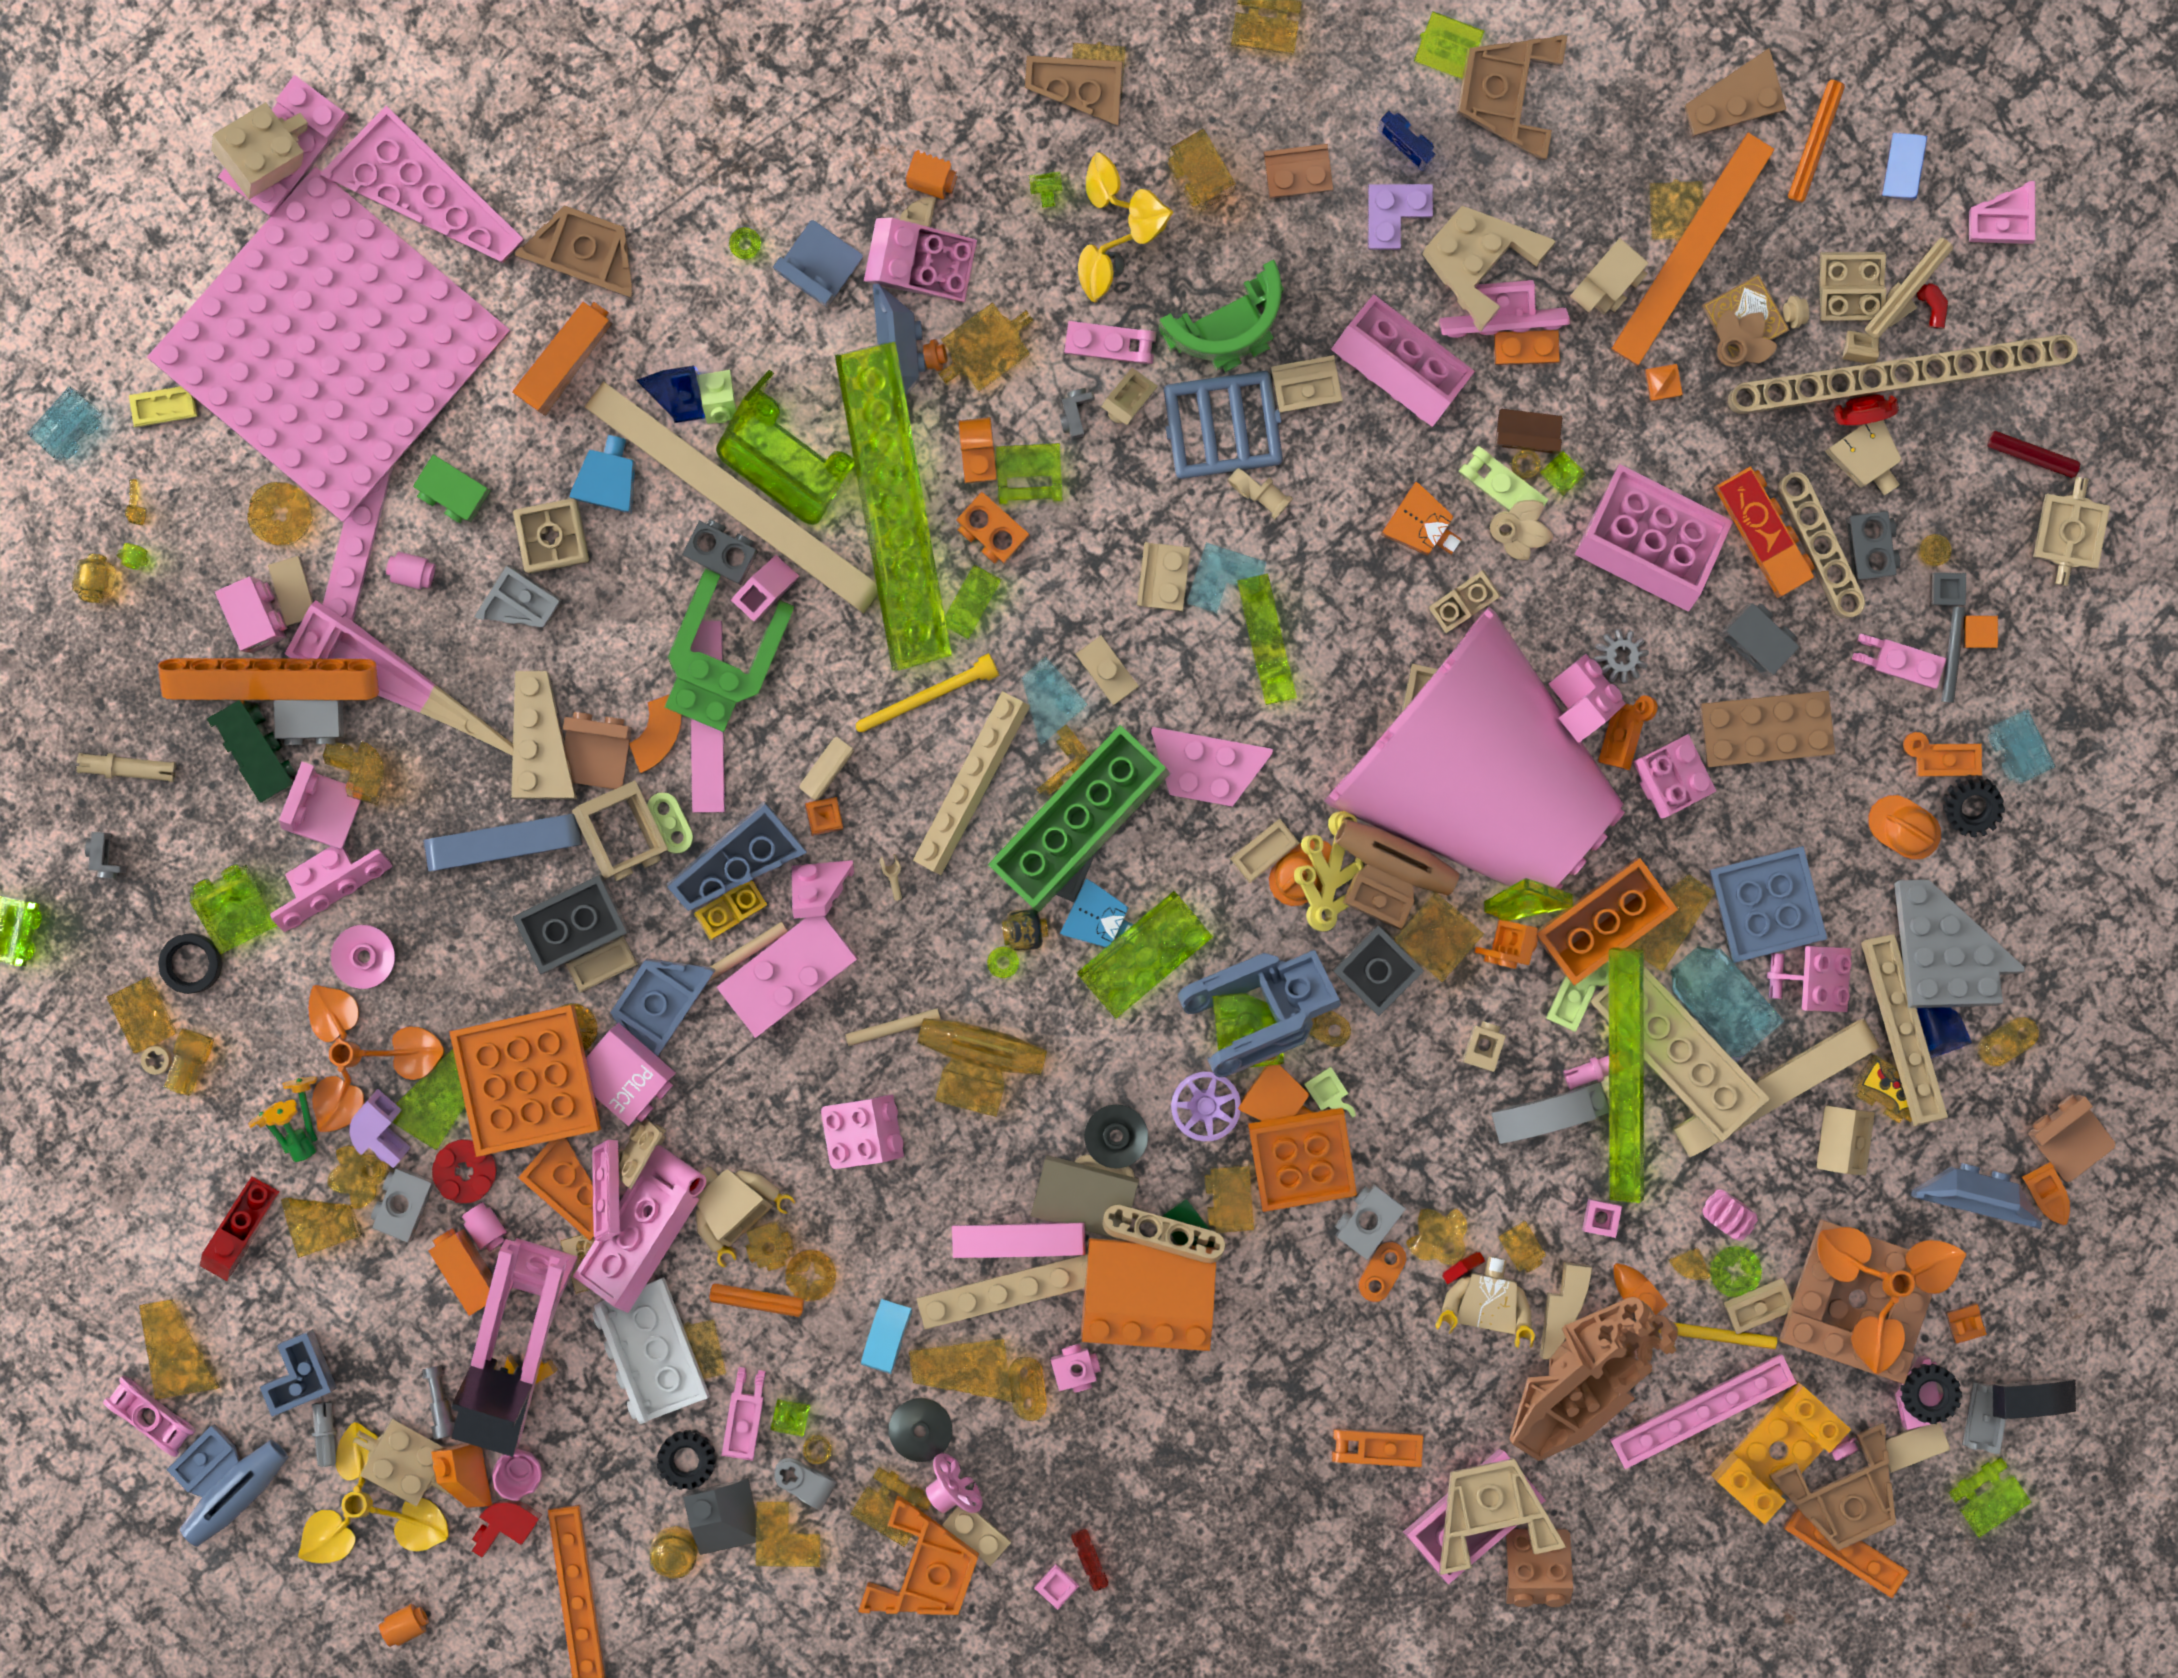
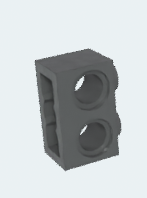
M1889 512L1854 515L1845 518L1852 573L1856 581L1897 575L1896 569H1900V555L1898 550H1893L1892 537H1896V524L1894 518H1889ZM1869 521L1875 522L1879 526L1880 533L1876 539H1871L1865 534V525ZM1872 553L1881 555L1884 560V565L1880 571L1872 569L1869 565V557Z
M711 519L708 520L707 524L699 520L682 555L742 585L759 552L752 548L754 541L737 533L735 538L725 534L726 527ZM711 534L716 539L714 549L708 552L702 551L699 546L701 537ZM733 549H741L744 552V561L739 566H731L728 563V554Z

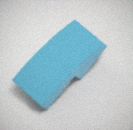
M881 1299L866 1342L861 1365L892 1374L902 1347L901 1341L912 1314L911 1308Z

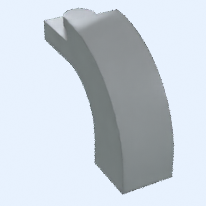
M1597 1082L1549 1098L1513 1105L1491 1114L1499 1143L1502 1144L1572 1127L1594 1120L1596 1117L1610 1112L1602 1083Z

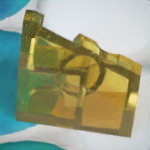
M292 1197L281 1199L286 1222L298 1258L362 1235L355 1212L350 1204L325 1203L317 1200L292 1199Z

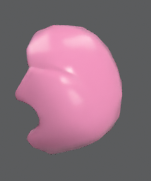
M516 1449L513 1457L503 1454L498 1458L492 1472L494 1489L501 1497L512 1501H519L523 1496L534 1493L542 1478L540 1461L531 1452Z

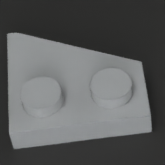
M507 565L474 617L481 620L489 619L503 621L504 623L545 627L562 599L511 565Z

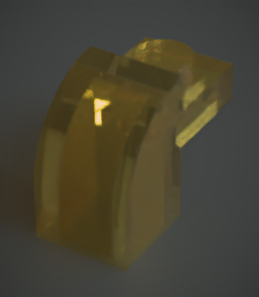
M363 741L360 743L358 752H354L353 747L343 743H336L335 746L326 744L323 752L324 763L351 772L345 787L347 797L378 805L385 786V771L382 759L376 749Z

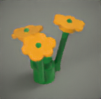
M317 1076L301 1077L282 1083L283 1089H291L292 1093L299 1094L306 1128L305 1133L303 1129L294 1130L289 1122L298 1112L295 1100L274 1103L259 1112L258 1116L248 1123L249 1128L254 1127L256 1124L260 1128L266 1125L281 1144L285 1154L289 1153L294 1162L306 1160L316 1153L313 1142L317 1140V1136L313 1130L305 1091L310 1090V1085L316 1083ZM274 1124L284 1126L287 1132L285 1138Z

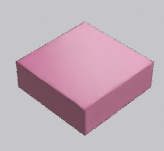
M1055 1564L1035 1585L1034 1589L1058 1610L1076 1591L1079 1584L1060 1566Z

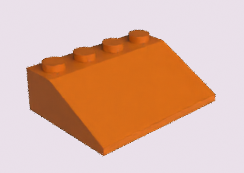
M1089 1238L1081 1322L1082 1342L1210 1351L1216 1262L1204 1263L1130 1241ZM1191 1246L1190 1249L1195 1250L1196 1246ZM1206 1247V1253L1212 1254L1213 1250H1217L1215 1247Z

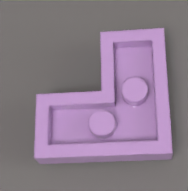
M1433 184L1368 185V250H1400L1401 218L1433 217Z

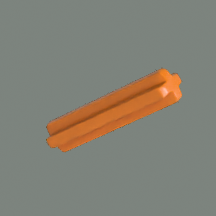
M713 1284L709 1299L713 1303L795 1317L802 1315L804 1300L802 1298L721 1284Z

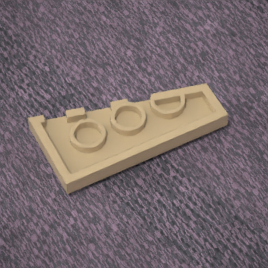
M515 671L511 796L513 799H577L563 743L562 729H560L557 716L558 711L550 675L547 671Z

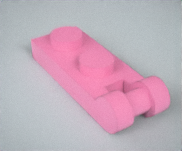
M1068 321L1064 354L1153 364L1154 354H1151L1152 342H1156L1157 332ZM1130 340L1140 341L1138 352L1129 351Z

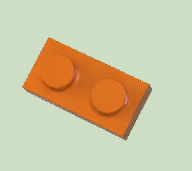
M1559 330L1511 331L1494 334L1495 365L1559 363Z

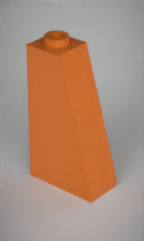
M582 302L520 380L512 393L546 416L612 323L606 318L609 312L595 302L591 306Z

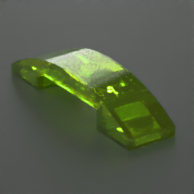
M1268 573L1237 580L1265 705L1297 698Z

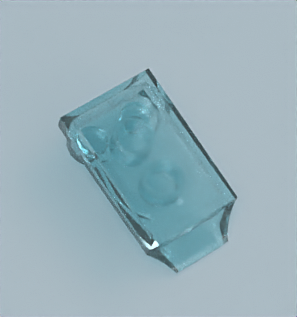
M1698 946L1670 970L1673 993L1736 1063L1784 1022L1721 948L1708 949Z

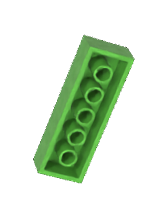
M1119 725L988 865L1030 906L1040 912L1171 773L1128 731Z

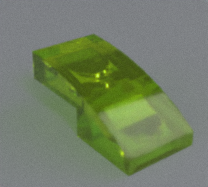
M974 564L941 625L969 640L1002 579Z

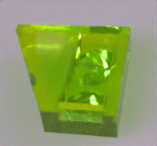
M1525 878L1485 900L1484 913L1496 916L1502 921H1511L1570 908L1573 906V894Z

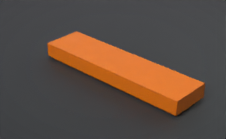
M1797 1507L1783 1527L1892 1599L1909 1574L1907 1569L1862 1540L1839 1551L1836 1550Z

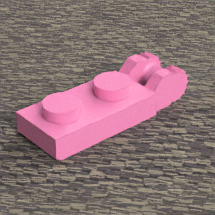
M1864 634L1859 635L1858 641L1861 644L1879 648L1880 652L1877 660L1862 653H1854L1853 661L1873 667L1875 671L1937 689L1946 658L1887 639L1880 640Z
M738 1368L735 1390L731 1394L721 1456L754 1460L764 1400L762 1393L766 1371L758 1370V1374L755 1377V1392L752 1395L742 1393L747 1373L746 1368Z

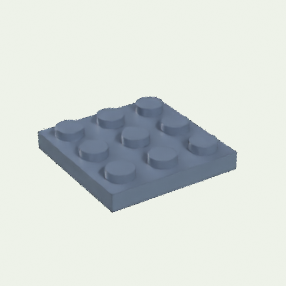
M1804 846L1709 870L1733 963L1827 939Z

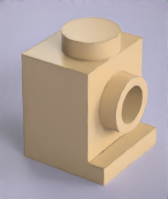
M1482 1021L1481 1027L1473 1025L1462 1062L1494 1072L1506 1035L1499 1033L1501 1027ZM1481 1039L1489 1041L1490 1047L1488 1050L1481 1051L1479 1049L1478 1043Z

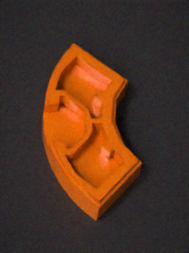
M669 694L647 702L649 709L647 727L639 738L629 743L640 773H644L659 764L669 754L677 740L682 725V715L664 708Z

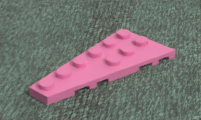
M387 106L320 173L321 176L501 263L525 241Z

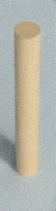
M778 923L710 966L716 971L708 983L786 934L788 930L784 923Z
M938 1008L845 1035L848 1046L941 1021Z

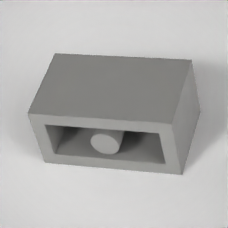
M274 700L275 739H284V745H303V739L316 738V744H335V738H344L343 700Z

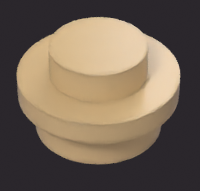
M1790 296L1787 303L1783 306L1784 320L1789 323L1791 328H1799L1801 324H1806L1809 319L1808 302L1806 299H1800L1798 296Z

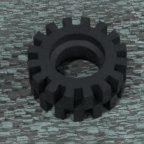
M1971 775L1965 776L1966 781L1963 782L1960 778L1955 780L1957 785L1955 787L1950 785L1948 787L1949 795L1945 794L1943 798L1945 801L1943 809L1952 827L1956 831L1959 830L1961 835L1966 836L1969 833L1971 837H1977L1978 832L1982 836L1988 835L1986 832L1988 828L1994 831L1997 828L1995 825L1996 821L2001 823L2003 820L2001 813H2005L2004 800L1996 785H1993L1992 781L1988 778L1984 780L1980 775H1976V779H1973ZM1971 796H1980L1986 801L1984 811L1974 817L1965 815L1962 812L1963 802Z
M1922 1364L1919 1368L1914 1367L1910 1370L1912 1373L1909 1376L1907 1375L1905 1384L1901 1385L1900 1388L1902 1391V1396L1900 1397L1905 1405L1904 1408L1913 1417L1924 1423L1937 1424V1422L1943 1423L1948 1421L1946 1418L1949 1416L1953 1417L1956 1414L1954 1412L1955 1409L1960 1408L1961 1405L1959 1399L1962 1397V1391L1959 1388L1961 1386L1959 1381L1956 1380L1955 1375L1936 1364ZM1931 1381L1939 1383L1943 1389L1942 1400L1934 1406L1924 1405L1919 1398L1921 1387Z
M691 1430L678 1431L669 1436L660 1447L657 1455V1469L661 1472V1478H665L669 1486H676L679 1490H692L697 1486L703 1485L713 1473L716 1463L714 1446H711L710 1440L707 1437L701 1436L702 1433L697 1431L696 1433L691 1432ZM682 1448H690L698 1455V1466L691 1472H683L675 1465L674 1456Z

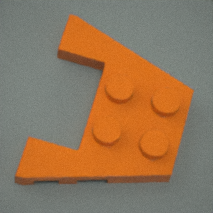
M897 1496L887 1526L919 1536L900 1592L868 1582L858 1612L886 1611V1614L917 1612V1614L958 1615L979 1553L903 1497Z

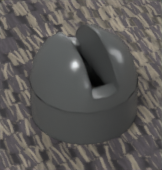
M1117 252L1105 253L1108 256H1115L1114 265L1116 272H1114L1113 278L1120 276L1125 267L1123 257Z

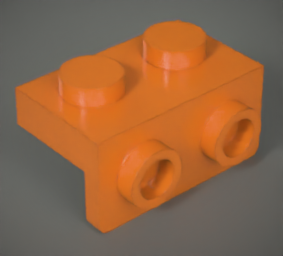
M1499 919L1492 950L1476 947L1474 953L1485 955L1484 962L1513 969L1517 968V963L1530 965L1532 953L1535 951L1538 943V928Z

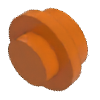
M937 339L930 340L929 344L923 345V354L928 370H943V363H947V352L944 344L939 345Z

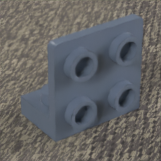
M811 220L784 259L779 257L773 268L779 275L828 308L863 259V255L816 221Z

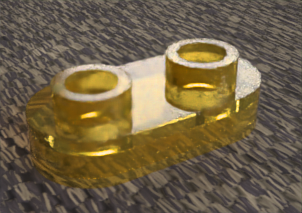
M1330 1010L1312 1018L1313 1026L1309 1034L1331 1047H1339L1349 1040L1351 1035L1349 1022L1334 1011ZM1334 1024L1338 1025L1341 1029L1340 1034L1336 1037L1331 1036L1328 1032L1329 1027Z
M2016 1017L1980 1041L1978 1045L1980 1059L1990 1066L2004 1065L2037 1042L2039 1037L2038 1026L2033 1020L2026 1017ZM2022 1027L2028 1030V1036L2025 1039H2020L2018 1036V1031ZM1998 1044L2001 1047V1053L1999 1056L1994 1057L1991 1054V1048Z
M1019 1357L1012 1362L1009 1368L1013 1411L1020 1419L1036 1421L1044 1415L1047 1408L1043 1368L1039 1361L1034 1358ZM1023 1367H1026L1028 1370L1025 1378L1020 1376V1370ZM1029 1398L1031 1400V1407L1026 1410L1024 1408V1401Z

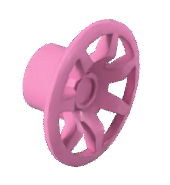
M940 1453L936 1455L933 1467L937 1479L926 1487V1494L931 1504L942 1513H946L955 1505L969 1513L979 1512L983 1501L978 1486L974 1483L973 1490H966L965 1488L974 1482L973 1479L965 1477L960 1480L958 1477L961 1470L960 1463L948 1454Z

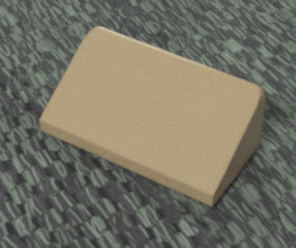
M834 737L801 782L800 789L812 799L820 800L852 756L854 749L840 738Z

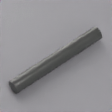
M1953 606L1941 702L1954 703L1965 607Z

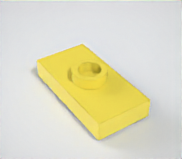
M181 386L129 395L133 425L136 428L199 417L196 399Z

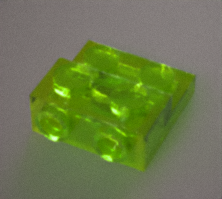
M238 864L231 865L221 872V878L213 882L208 878L203 879L192 887L193 892L190 893L189 902L220 954L277 926L271 919L270 914L272 911L262 896V890L247 865L239 868Z
M0 895V962L26 966L27 961L31 960L34 956L35 945L32 942L34 929H37L42 922V914L38 911L39 903Z

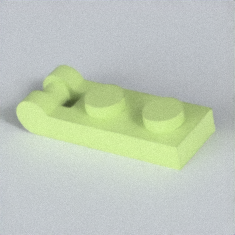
M1479 446L1472 452L1473 458L1467 465L1463 464L1458 471L1508 511L1519 501L1535 500L1542 502L1544 507L1549 500ZM1483 464L1491 469L1485 479L1477 473Z

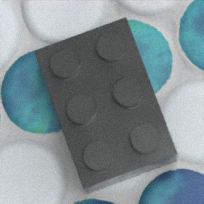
M602 875L587 880L513 916L516 926L540 974H545L630 933L615 898Z

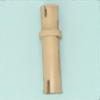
M79 753L77 763H80L77 766V773L101 774L110 779H113L114 776L175 781L176 772L173 771L176 769V762L116 757V754L108 753L107 756Z

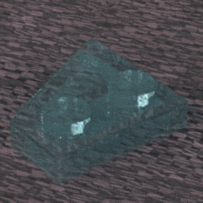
M1046 656L1022 677L1037 738L1041 745L1088 705Z

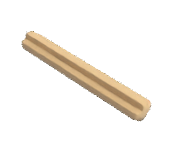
M1939 238L1866 326L1865 331L1874 339L1881 337L1953 250V245L1945 238Z

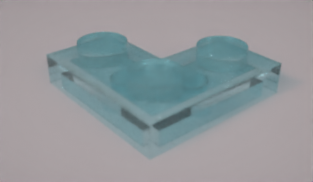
M1206 542L1186 604L1217 614L1226 583L1257 593L1267 562Z

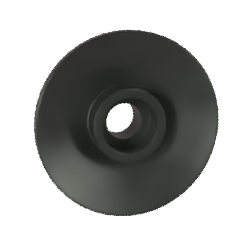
M1119 1104L1108 1105L1097 1110L1089 1119L1084 1134L1085 1145L1091 1157L1099 1164L1109 1168H1124L1139 1160L1145 1152L1148 1143V1129L1141 1115L1134 1109ZM1113 1130L1122 1132L1123 1137L1120 1141L1114 1142L1111 1140L1110 1133Z
M915 1398L904 1402L895 1410L889 1423V1437L893 1447L901 1456L915 1462L933 1460L936 1455L943 1453L947 1449L952 1438L953 1429L949 1414L939 1403L927 1398ZM915 1427H925V1436H916L914 1433Z

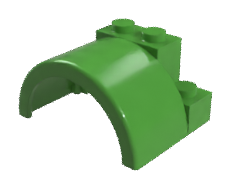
M1273 259L1263 265L1265 270L1257 274V278L1243 283L1248 295L1216 310L1195 323H1192L1188 313L1183 314L1177 320L1173 318L1171 313L1159 319L1158 330L1169 351L1172 352L1177 349L1179 353L1185 352L1196 358L1211 360L1216 371L1223 368L1226 373L1242 364L1240 359L1251 353L1253 357H1257L1270 350L1268 344L1273 342L1274 339L1270 329L1279 310L1281 294L1284 292L1275 260ZM1261 304L1265 309L1262 315L1257 309Z

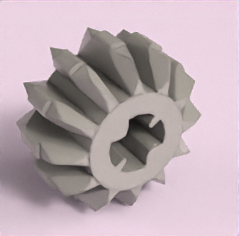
M1616 629L1614 633L1615 641L1609 634L1603 636L1608 647L1603 644L1596 645L1595 649L1603 652L1604 656L1594 657V660L1597 663L1605 662L1606 665L1601 667L1602 674L1606 673L1609 669L1611 670L1608 679L1610 682H1614L1618 673H1620V680L1624 684L1628 682L1627 671L1634 679H1637L1640 675L1635 666L1642 669L1647 668V663L1639 660V657L1649 655V651H1638L1637 647L1641 646L1644 640L1640 638L1632 643L1633 631H1628L1623 640L1621 629ZM1617 648H1620V651L1627 650L1628 655L1625 657L1626 665H1623V661L1615 662L1614 658L1617 656L1615 650Z

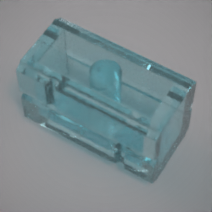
M69 386L27 434L54 459L61 461L65 458L68 460L79 449L80 445L77 442L84 434L90 436L100 426L101 421L99 418L103 413L78 390Z
M2028 709L2021 710L1989 726L1992 732L1988 734L1989 742L1996 752L2001 751L2006 761L2002 763V768L2010 781L2014 779L2016 784H2021L2056 767Z

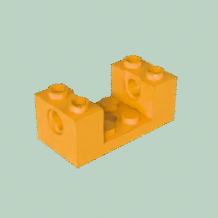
M1796 1381L1797 1384L1789 1388L1711 1474L1722 1487L1764 1525L1786 1502L1782 1497L1784 1493L1770 1479L1768 1474L1794 1462L1797 1463L1802 1474L1824 1449L1831 1453L1851 1431L1843 1421L1798 1381ZM1777 1441L1784 1442L1787 1447L1785 1456L1780 1459L1772 1458L1769 1452L1770 1446Z

